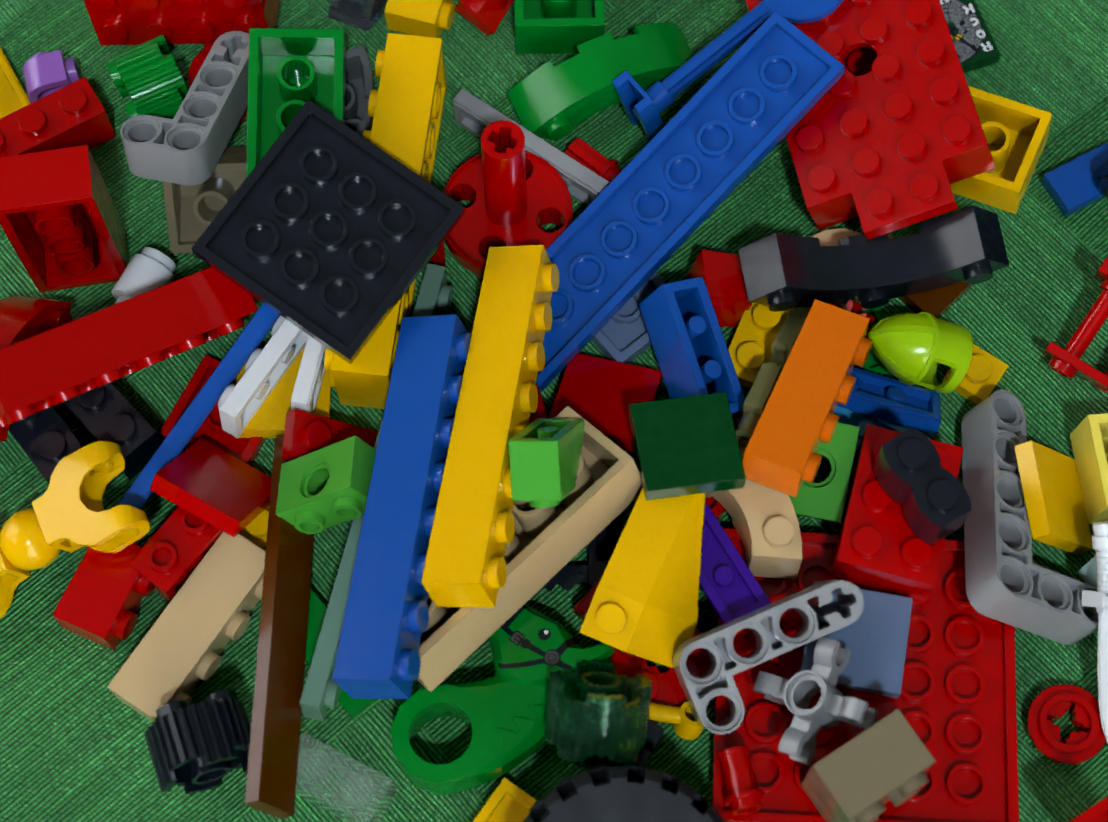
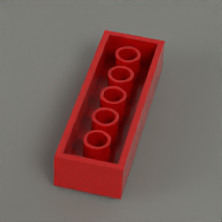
M210 267L0 349V428L245 327L242 317L258 311L253 296L213 267Z

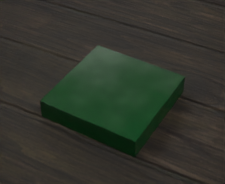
M726 392L629 404L628 415L646 501L744 488L746 476Z

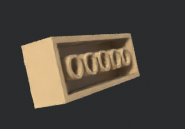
M567 406L555 418L583 417ZM585 420L575 489L560 501L559 505L554 507L534 508L529 505V501L514 502L512 514L515 521V534L513 541L507 543L504 559L507 566V578L505 586L498 590L495 608L437 607L428 594L429 622L427 629L421 633L418 650L421 665L417 680L430 693L640 495L643 485L634 459L588 421Z

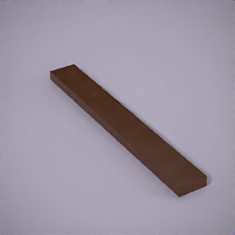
M284 435L275 438L245 793V805L279 819L294 816L302 710L300 700L304 682L314 534L302 533L294 525L275 515L281 464L288 462L281 459Z

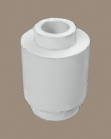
M144 247L140 254H134L112 289L111 293L117 299L115 304L173 282L174 275L172 273L176 268V264L164 253L151 247Z

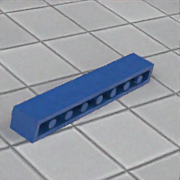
M457 314L402 318L332 677L352 699H410L413 681L417 680L420 673L421 664L418 653L421 633L427 629L429 622L428 593L421 584L472 335L468 333Z

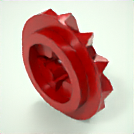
M1073 685L1049 687L1034 699L1027 711L1028 727L1026 733L1031 736L1036 745V751L1045 754L1054 763L1077 765L1095 756L1105 743L1106 739L1101 725L1098 700L1080 687ZM1071 707V724L1078 727V730L1081 732H1071L1063 742H1060L1062 737L1059 735L1060 727L1053 724L1051 719L1059 720Z

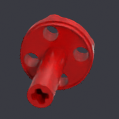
M506 120L495 121L483 130L481 135V154L463 163L453 173L444 190V193L456 202L467 200L473 203L470 207L465 208V214L444 241L453 257L466 269L475 273L481 281L483 280L487 261L482 256L488 253L489 247L544 245L547 250L573 222L572 200L563 178L546 160L525 151L523 131L515 123ZM545 224H555L560 227L556 232H545L540 228Z

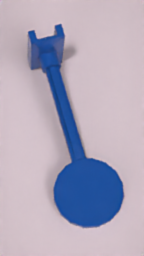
M762 0L759 5L662 82L656 81L648 89L644 90L625 71L613 80L612 84L629 121L633 126L641 122L650 142L663 129L664 125L659 114L674 103L673 98L749 39L775 11L791 23L818 22L834 13L844 0Z

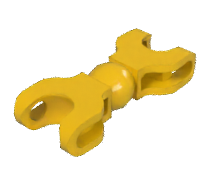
M107 441L93 442L61 459L51 475L46 492L38 499L32 501L34 509L15 512L4 522L3 528L0 529V619L8 611L17 586L31 577L29 570L47 567L58 557L60 550L73 553L82 547H90L99 552L117 553L149 532L150 524L145 511L131 505L122 504L104 510L103 494L106 486L125 467V460L118 444Z

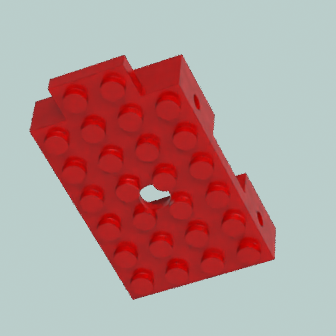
M746 0L749 12L759 5L762 0ZM844 0L834 13L818 22L792 23L841 64H843L845 57L856 48L868 47L877 53V58L873 61L870 72L861 76H854L850 71L845 70V74L786 135L807 210L819 230L859 217L866 239L870 240L958 209L950 184L996 168L939 0Z

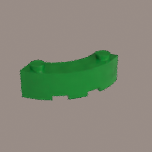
M667 23L635 26V34L613 39L611 33H607L577 45L579 54L561 62L555 67L551 60L546 62L522 79L506 94L524 128L540 138L559 140L569 135L573 128L585 119L621 102L612 81L623 72L627 71L646 90L656 81L662 82L695 55L678 25Z

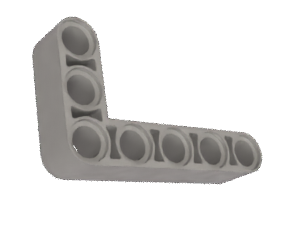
M1002 389L997 390L966 412L961 422L962 447H964L962 454L963 486L969 495L972 507L964 521L965 586L967 598L971 606L986 617L1061 644L1072 645L1098 631L1096 607L1082 606V590L1097 591V588L1033 564L1031 529L1014 446L1027 442L1025 410L1020 400L1014 394Z

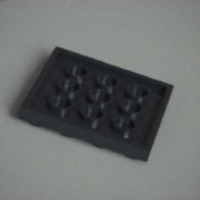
M308 99L191 249L198 258L351 365L465 214V207Z

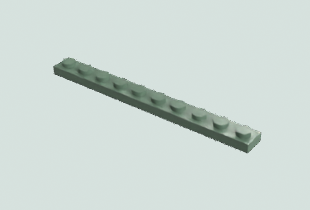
M427 263L412 317L440 315V312L448 313L453 296V286L447 285L446 267ZM381 421V425H380V428H379V432H378V435H377V439H376V442H375V445H374V449H376V450H377V446H378V441H379V436H380L382 421ZM364 515L352 521L303 689L300 706L305 718L324 722L328 707L336 708L342 688L332 677Z

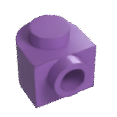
M61 50L37 53L23 66L30 104L82 78L75 57L65 59Z

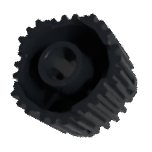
M224 689L207 696L205 701H201L196 705L191 704L189 707H187L186 701L178 700L169 702L156 710L159 721H154L153 725L148 727V730L145 731V738L161 792H171L172 787L178 785V787L184 786L186 794L203 793L206 790H213L222 785L221 778L233 772V769L242 767L244 773L247 772L251 727L242 701L237 699L235 690Z

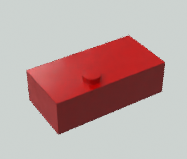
M88 145L0 157V225L39 293L117 282L129 264L126 229Z

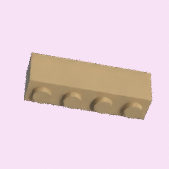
M222 532L107 686L115 697L151 722L159 721L156 710L169 702L183 700L186 701L187 707H189L192 702L190 694L201 680L205 682L213 676L222 660L220 653L230 640L236 641L243 635L251 621L250 612L258 601L262 600L266 551L240 534L232 537Z

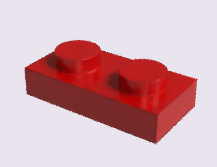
M294 409L286 413L281 459L291 461L352 436H357L374 448L378 432Z

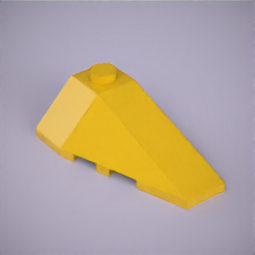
M642 488L599 582L579 633L624 652L674 669L672 660L676 648L685 640L693 637L698 624V598L706 493L646 501Z

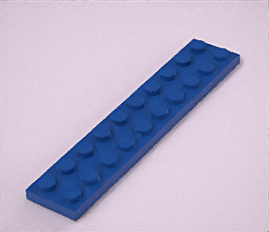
M777 11L757 29L547 248L546 252L551 263H555L558 267L560 281L558 291L552 292L551 297L552 327L550 331H545L543 341L545 367L543 371H539L537 374L536 385L539 386L540 392L548 386L845 74V66ZM473 327L468 331V333L472 334Z

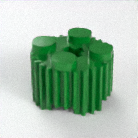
M163 35L113 56V61L106 63L113 82L122 98L130 95L133 101L124 105L130 118L138 115H152L173 119L188 92L172 53L164 57L162 56V53L170 50Z

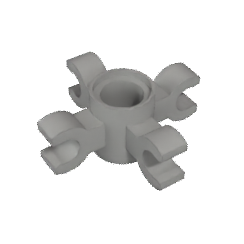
M826 637L819 638L814 650V663L811 671H801L789 680L764 671H760L753 690L765 694L764 698L786 705L795 714L791 726L784 732L778 749L779 752L790 755L789 758L791 760L810 765L815 755L816 738L819 730L831 729L840 721L865 730L875 723L878 714L877 710L868 708V703L865 701L844 696L835 687L839 675L847 667L851 654L849 649L840 647L841 643L839 641ZM821 692L819 702L809 709L811 699Z

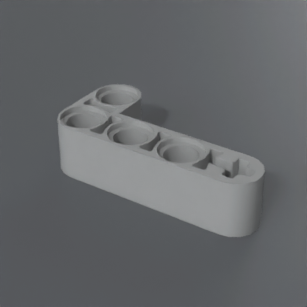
M231 31L222 34L216 39L173 119L152 115H138L123 123L120 134L129 169L134 175L181 185L201 184L211 177L248 105V33Z
M843 580L822 581L679 644L673 654V667L698 724L713 733L721 735L731 733L739 728L744 719L745 709L732 676L854 623L859 619L864 608L863 594L859 588L853 583ZM832 592L845 596L846 601L839 605L841 613L824 610L816 614L811 607H821L832 602ZM793 608L801 616V628L793 636L787 637L780 629V617L783 612ZM748 628L755 635L756 645L750 654L741 657L734 650L733 639L738 631ZM703 648L709 654L710 666L704 674L692 676L687 670V657L693 650ZM716 696H725L730 705L728 716L721 722H710L706 714L707 704Z

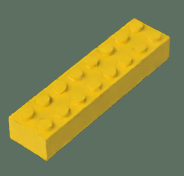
M388 33L385 50H378L376 55L375 76L380 77L378 90L371 89L369 96L368 115L373 117L372 129L364 130L362 137L432 184L447 89L442 38ZM416 279L351 365L326 348L324 366L325 370H330V387L336 388L340 405L385 410L402 318L411 317Z

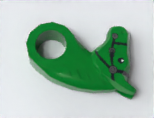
M524 604L487 639L493 652L496 672L494 677L464 684L440 685L431 693L426 688H423L399 706L390 732L394 756L400 769L417 788L437 795L460 793L498 779L534 753L551 736L566 718L580 694L586 679L611 666V655L615 652L613 647L608 644H600L585 648L561 624ZM450 716L460 719L470 726L472 738L468 749L460 758L451 763L437 765L426 762L415 754L414 744L417 734L429 721L438 717Z

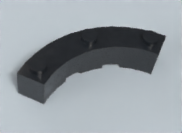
M972 205L952 214L919 223L920 233L894 238L893 233L890 232L867 240L865 235L847 236L839 240L840 245L820 246L819 238L799 237L775 232L738 249L748 302L769 305V310L774 312L785 311L794 307H812L815 299L828 304L834 302L838 305L847 304L849 300H852L854 302H861L864 309H873L889 303V299L935 290L964 281L967 284H978L993 278L994 271L1009 266L997 213Z

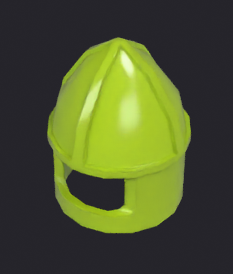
M931 313L897 314L880 320L868 333V339L873 340L871 350L878 357L887 372L898 378L902 384L911 386L916 384L933 391L948 394L957 388L968 371L973 350L971 332L967 327L936 318ZM938 363L949 366L952 369L950 377L941 385H939L937 379Z

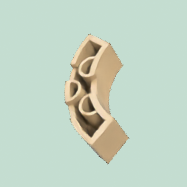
M738 444L743 463L744 451L747 446ZM748 479L745 481L744 488L706 493L708 498L714 497L732 517V523L742 541L747 566L753 576L796 580L802 562V539L799 522L789 495Z

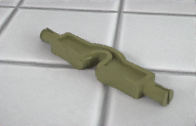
M797 307L796 310H790L783 326L775 337L772 345L771 362L762 363L744 401L743 416L735 430L739 445H748L811 307Z

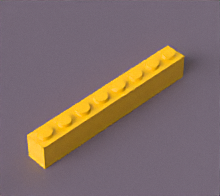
M544 245L489 247L421 584L437 607L495 608L498 590L503 588L506 583L507 566L504 559L507 543L513 541L515 534V521L512 514L515 501H512L508 441L528 426L530 413H534L537 410V374L539 371H543L545 367L543 341L545 331H550L552 327L551 297L552 292L558 291L560 281L558 267L555 263H551Z

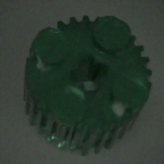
M582 660V662L577 663L576 670H571V673H562L561 670L550 672L544 734L547 735V740H551L552 744H557L556 755L568 762L584 761L587 759V755L588 757L596 755L599 758L608 756L611 761L619 764H631L637 761L640 748H644L647 738L652 681L649 680V677L638 673L636 678H628L626 674L618 675L615 672V664L605 660L603 662Z

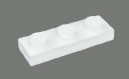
M281 315L273 326L271 339L263 349L257 348L254 350L246 363L245 374L236 385L230 384L219 399L218 409L222 430L236 438L241 436L246 426L306 345L308 334Z

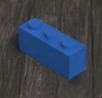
M703 277L662 284L639 304V308L670 399L726 392L732 419H735L743 413L745 397Z

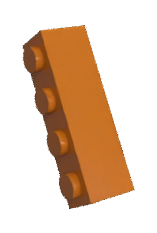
M817 299L814 300L744 451L743 467L746 479L795 498L800 491L803 481L813 483L822 460V455L816 453L821 441L830 444L840 416L834 414L838 402L847 405L857 379L850 376L855 365L864 367L870 353L873 340L866 338L869 318Z

